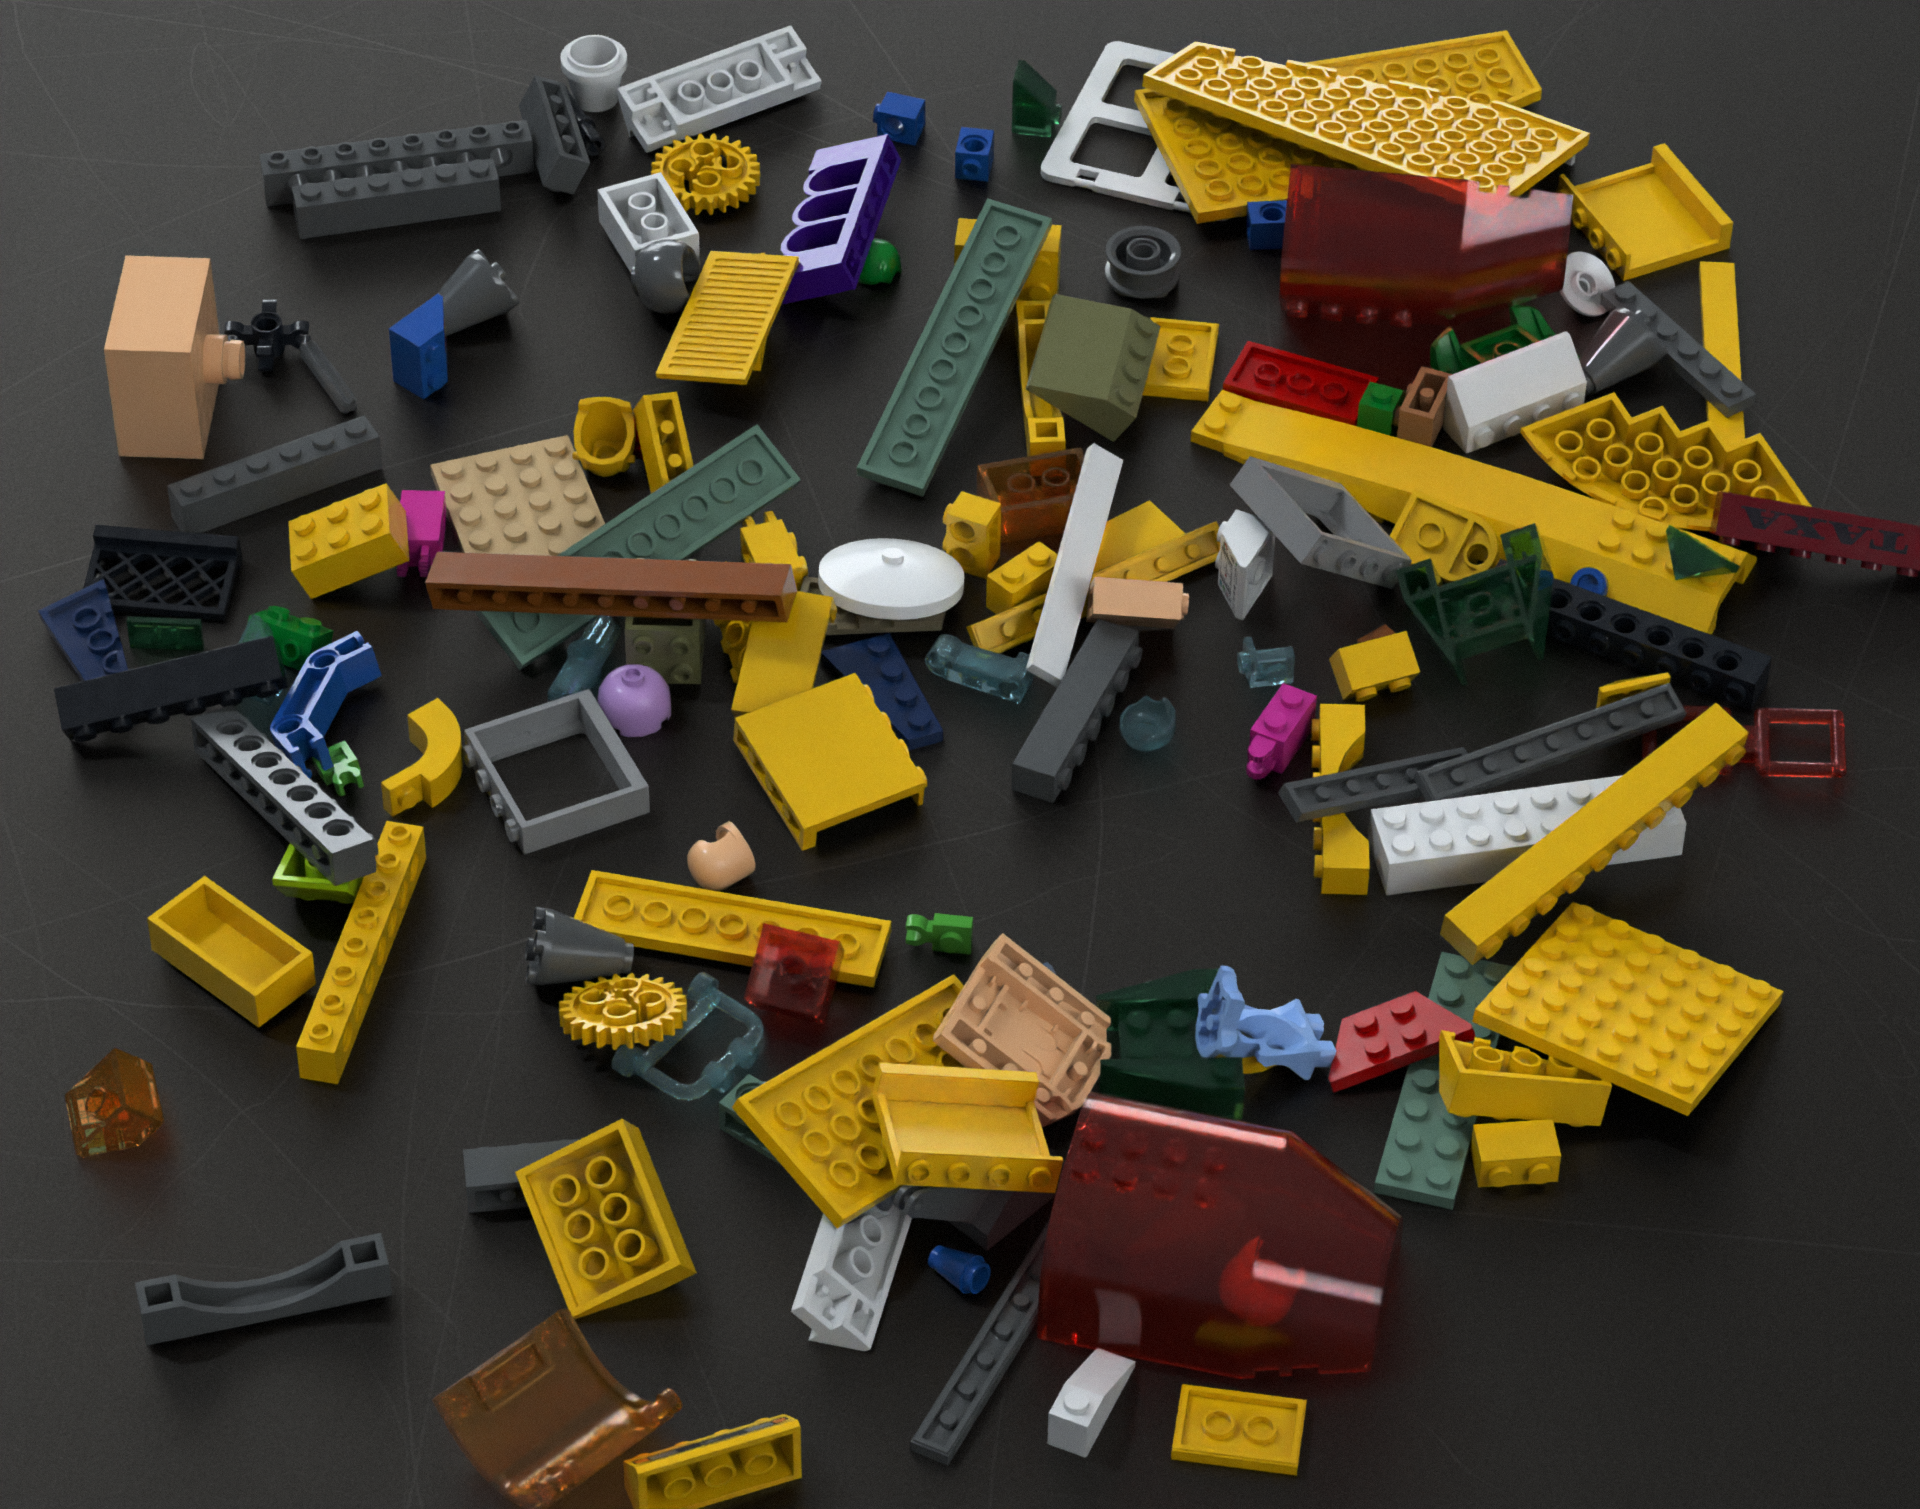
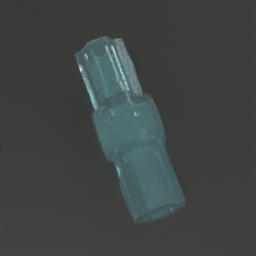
M599 615L597 618L591 619L580 639L568 646V659L548 690L549 702L587 690L601 681L602 666L621 636V627L611 617Z

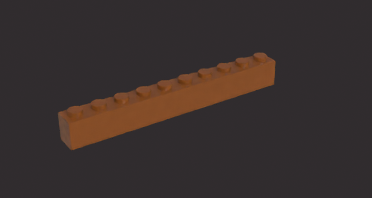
M437 552L425 581L433 609L788 622L797 594L791 564Z

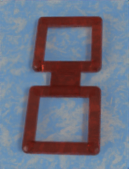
M1683 706L1687 713L1683 720L1693 721L1711 706ZM1722 707L1731 716L1730 709ZM1758 708L1754 712V725H1741L1749 734L1744 746L1746 752L1739 762L1756 763V772L1761 776L1842 778L1846 775L1844 714L1840 710ZM1769 723L1829 724L1831 763L1771 761ZM1657 729L1642 734L1643 760L1657 749ZM1727 764L1719 770L1718 775L1730 774L1733 766L1730 767Z

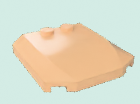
M1002 933L978 962L933 1035V1042L966 1068L1036 1072L1039 1085L1034 1103L1041 1126L1045 1127L1074 1114L1082 1107L1111 1057V1043L1107 1042L1106 1029L1111 1025V1018Z

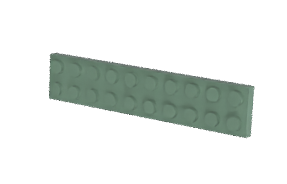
M987 198L859 461L857 476L922 497L924 496L1051 230L1052 218Z
M756 424L557 556L686 560L742 523L748 516L754 515L796 487L801 479L758 424ZM498 611L475 612L519 670L602 616Z

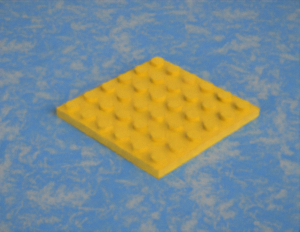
M1572 902L1475 1008L1472 1022L1689 1116L1781 1003L1784 991L1770 986L1769 983L1763 980H1756L1739 973L1728 965L1718 964L1704 958L1695 951L1683 949L1664 941L1660 936L1648 934L1631 927L1622 920L1613 919L1596 912L1587 905Z

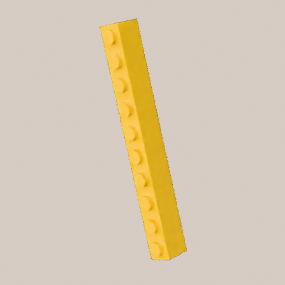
M1715 703L1445 914L1440 935L1471 965H1474L1482 957L1489 959L1501 948L1503 941L1510 935L1514 937L1520 935L1528 927L1530 920L1538 913L1541 915L1548 913L1557 903L1558 897L1566 891L1569 894L1576 891L1584 882L1585 876L1591 871L1599 872L1606 867L1615 852L1619 849L1623 851L1629 849L1637 841L1639 834L1647 827L1650 830L1657 827L1665 818L1666 812L1672 807H1682L1691 798L1693 791L1700 785L1703 787L1710 785L1718 776L1719 770L1728 764L1731 767L1739 762L1746 752L1744 746L1749 732Z

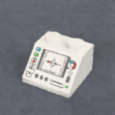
M1236 509L1229 521H1223L1219 527L1217 542H1220V551L1215 561V568L1219 569L1218 585L1235 617L1243 621L1272 577L1275 535L1258 516Z

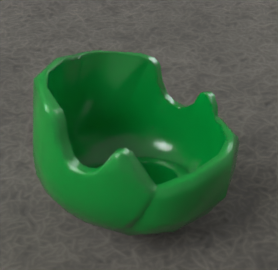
M873 238L858 282L867 285H875L880 282L890 284L896 273H902L900 256L893 244L885 239Z

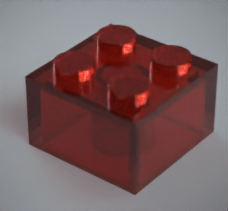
M764 923L743 999L752 1008L825 1025L845 949L840 941Z

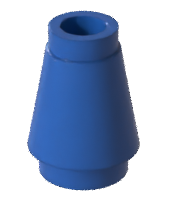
M938 1245L931 1251L928 1258L929 1267L964 1294L970 1292L973 1294L979 1293L984 1289L990 1278V1266L985 1263L984 1258L980 1255Z

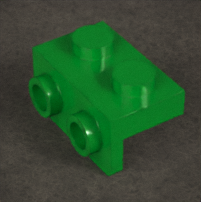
M269 606L266 610L249 615L244 642L274 636L281 649L283 664L299 671L314 650L332 643L334 630L321 626V621L309 617L298 618L289 615L290 611L286 608Z

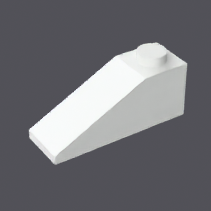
M1096 1348L1065 1382L1048 1413L1047 1444L1086 1458L1134 1370L1135 1361Z

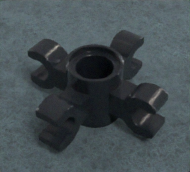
M263 299L262 312L256 314L251 319V325H244L238 321L225 322V335H236L228 336L229 341L231 339L244 341L245 345H253L254 353L259 358L258 371H273L274 358L284 352L285 345H292L294 348L299 349L302 343H307L311 340V336L307 335L309 334L308 321L300 320L291 325H282V319L276 313L277 299Z

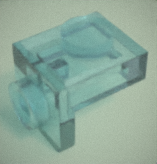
M1245 637L1243 639V651L1237 653V663L1240 674H1246L1250 688L1293 683L1295 655L1292 646L1256 651L1252 637Z

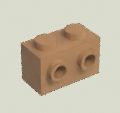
M1421 366L1413 384H1409L1402 406L1399 405L1396 409L1393 426L1398 427L1397 438L1429 447L1433 446L1444 423L1448 376L1453 374Z

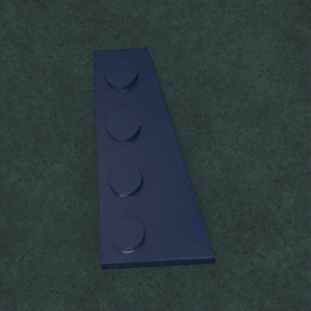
M104 579L38 610L42 623L82 681L129 670Z
M890 633L822 651L821 663L827 669L832 668L839 678L856 673L862 684H867L870 687L876 706L880 712L884 711L888 715L894 734L898 739L904 740L908 750L943 741V729Z

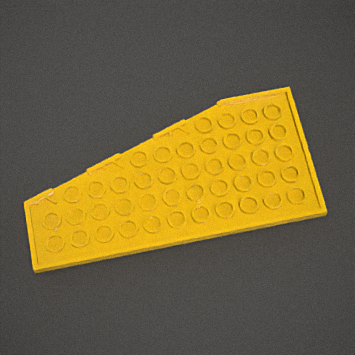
M1507 30L1307 62L1308 64L1338 69V76H1356L1369 82L1388 85L1390 80L1436 88L1440 89V96H1458L1471 102L1491 105L1492 100H1497L1523 108L1541 100L1542 88ZM1148 88L1135 90L1134 102L1197 224L1247 216V202L1288 200L1289 208H1294L1319 197L1321 181H1356L1372 174V171L1359 170L1356 165L1345 161L1332 160L1326 154L1318 151L1302 149L1298 144L1291 141L1273 138L1269 133L1256 128L1243 127L1239 122L1229 118L1216 117L1210 111L1202 108L1186 106L1183 104V101L1175 98L1159 96Z
M1196 41L1143 75L1142 87L1153 90L1159 96L1175 98L1183 101V104L1186 106L1202 108L1210 111L1216 117L1229 118L1239 122L1243 127L1256 128L1269 133L1273 138L1291 141L1298 144L1302 149L1318 151L1326 154L1332 160L1345 161L1356 165L1359 170L1372 171L1385 176L1391 182H1401L1415 187L1418 192L1437 195L1444 198L1448 203L1464 205L1474 209L1476 213L1486 216L1495 215L1588 146L1590 136L1588 132L1502 101L1492 100L1491 105L1471 102L1458 96L1445 97L1440 96V89L1395 80H1390L1388 85L1369 82L1356 76L1343 77L1337 75L1338 69L1287 60L1286 65L1263 61L1254 56L1241 57L1235 55L1236 49Z

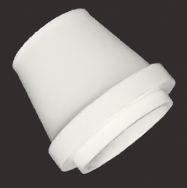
M602 35L583 36L566 45L560 56L561 69L568 78L573 98L580 108L587 112H603L614 107L618 101L617 88L620 87L622 75L627 68L625 48L619 42Z

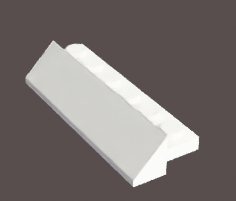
M790 25L617 88V96L629 137L635 135L645 152L648 153L672 144L673 140L681 141L685 139L686 135L689 137L819 90L821 79L806 59L807 48Z
M896 1193L838 1229L823 1213L791 1309L794 1315L812 1329L809 1341L860 1351L871 1349L912 1220L911 1217L905 1214L904 1210H900L894 1205Z

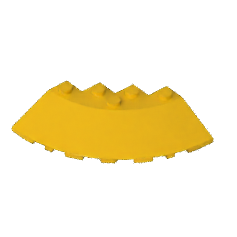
M1615 392L1520 429V433L1532 449L1556 473L1574 487L1598 501L1676 528L1710 531L1717 490L1811 506L1761 433L1729 445L1712 419L1680 431L1663 406L1631 417Z

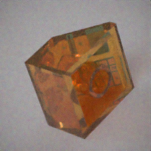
M117 1048L110 1051L64 1095L76 1155L81 1157L138 1147L164 1123L152 1063Z

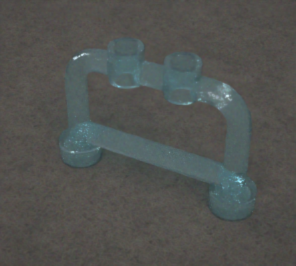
M701 972L693 979L687 991L688 999L696 1003V1005L687 1012V1021H683V1028L675 1029L674 1036L663 1035L664 1041H656L645 1053L635 1045L633 1049H629L626 1044L622 1045L614 1055L612 1069L625 1077H630L635 1073L664 1093L679 1100L700 1098L712 1088L720 1093H724L729 1089L734 1080V1073L731 1070L737 1064L745 1069H749L756 1062L759 1056V1049L756 1046L763 1038L764 1026L760 1017L752 1010L718 990L719 981L706 972ZM715 1007L748 1027L747 1034L743 1038H735L730 1043L726 1054L717 1062L711 1061L703 1070L701 1077L693 1084H681L653 1067Z

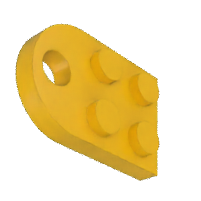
M1415 488L1390 534V537L1412 560L1409 567L1455 586H1469L1484 580L1491 574L1499 559V541L1493 528L1486 520ZM1482 548L1488 551V558L1484 563L1475 565L1469 562L1470 554L1474 550Z

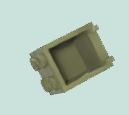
M626 616V665L641 664L651 667L660 673L667 684H701L706 619Z

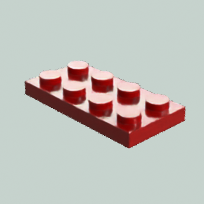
M1247 341L1223 382V390L1253 401L1357 426L1359 402L1369 383H1378L1379 377Z

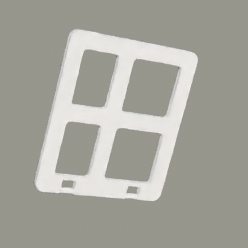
M1121 41L1107 44L1041 164L1042 178L1050 182L1071 187H1083L1093 190L1092 192L1155 207L1191 213L1187 203L1177 201L1178 198L1184 199L1179 188L1167 184L1171 172L1158 147L1144 174L1140 177H1133L1072 162L1089 127L1094 123L1152 136L1140 111L1107 104L1103 101L1124 65L1151 70L1175 54ZM1079 176L1095 178L1096 180L1095 182L1079 178Z

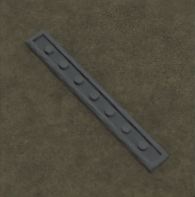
M1670 683L1417 771L1413 778L1426 802L1466 797L1681 721L1687 713Z
M1059 1208L1055 1209L912 1438L910 1451L947 1466L950 1464L1091 1235L1090 1224L1092 1221Z

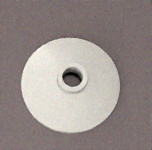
M1573 252L1563 258L1558 266L1556 278L1559 291L1566 303L1573 310L1585 316L1596 317L1606 313L1607 310L1600 304L1601 293L1616 287L1613 276L1607 266L1599 258L1586 252Z

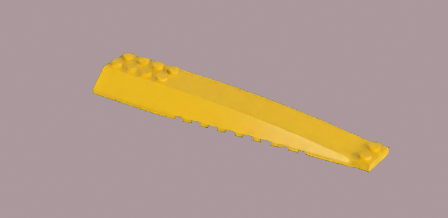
M1225 390L1220 391L1191 431V442L1219 451L1224 456L1239 463L1245 464L1251 456L1341 483L1358 503L1370 513L1371 517L1381 524L1385 520L1396 524L1415 488L1486 520L1493 528L1499 541L1500 554L1498 562L1500 559L1567 583L1571 582L1573 575L1578 570L1586 567L1595 568L1601 571L1608 580L1609 588L1605 597L1710 635L1713 634L1716 628L1718 608L1734 582L1743 584L1757 561L1756 556L1518 473L1343 422L1253 401ZM1482 548L1474 550L1470 554L1469 561L1477 564L1479 560L1485 562L1488 558V551Z

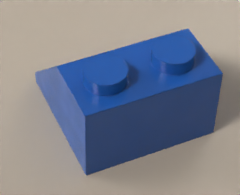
M436 294L389 328L393 381L423 400L448 382L443 296Z

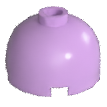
M627 664L618 667L605 677L599 687L598 704L612 727L620 730L621 736L643 737L655 733L661 729V723L666 718L669 720L671 716L669 686L660 673L651 667L641 664Z

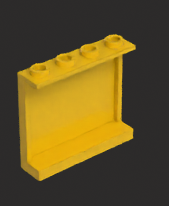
M1665 143L1653 147L1651 163L1574 186L1565 174L1559 175L1558 190L1555 192L1557 205L1569 215L1575 227L1584 233L1589 239L1591 246L1599 251L1610 269L1615 270L1623 281L1730 248L1733 221Z
M856 673L735 718L733 741L802 851L816 846L817 832L906 797L912 796L917 806L923 805L924 791L927 787V778L921 767L914 765L906 743L903 739L896 737L888 715L884 711L880 712L875 704L870 687L867 684L863 685Z
M879 1063L872 1098L895 1185L1055 1193L1063 1164V1157L1050 1156L1034 1103L1039 1085L1037 1073Z

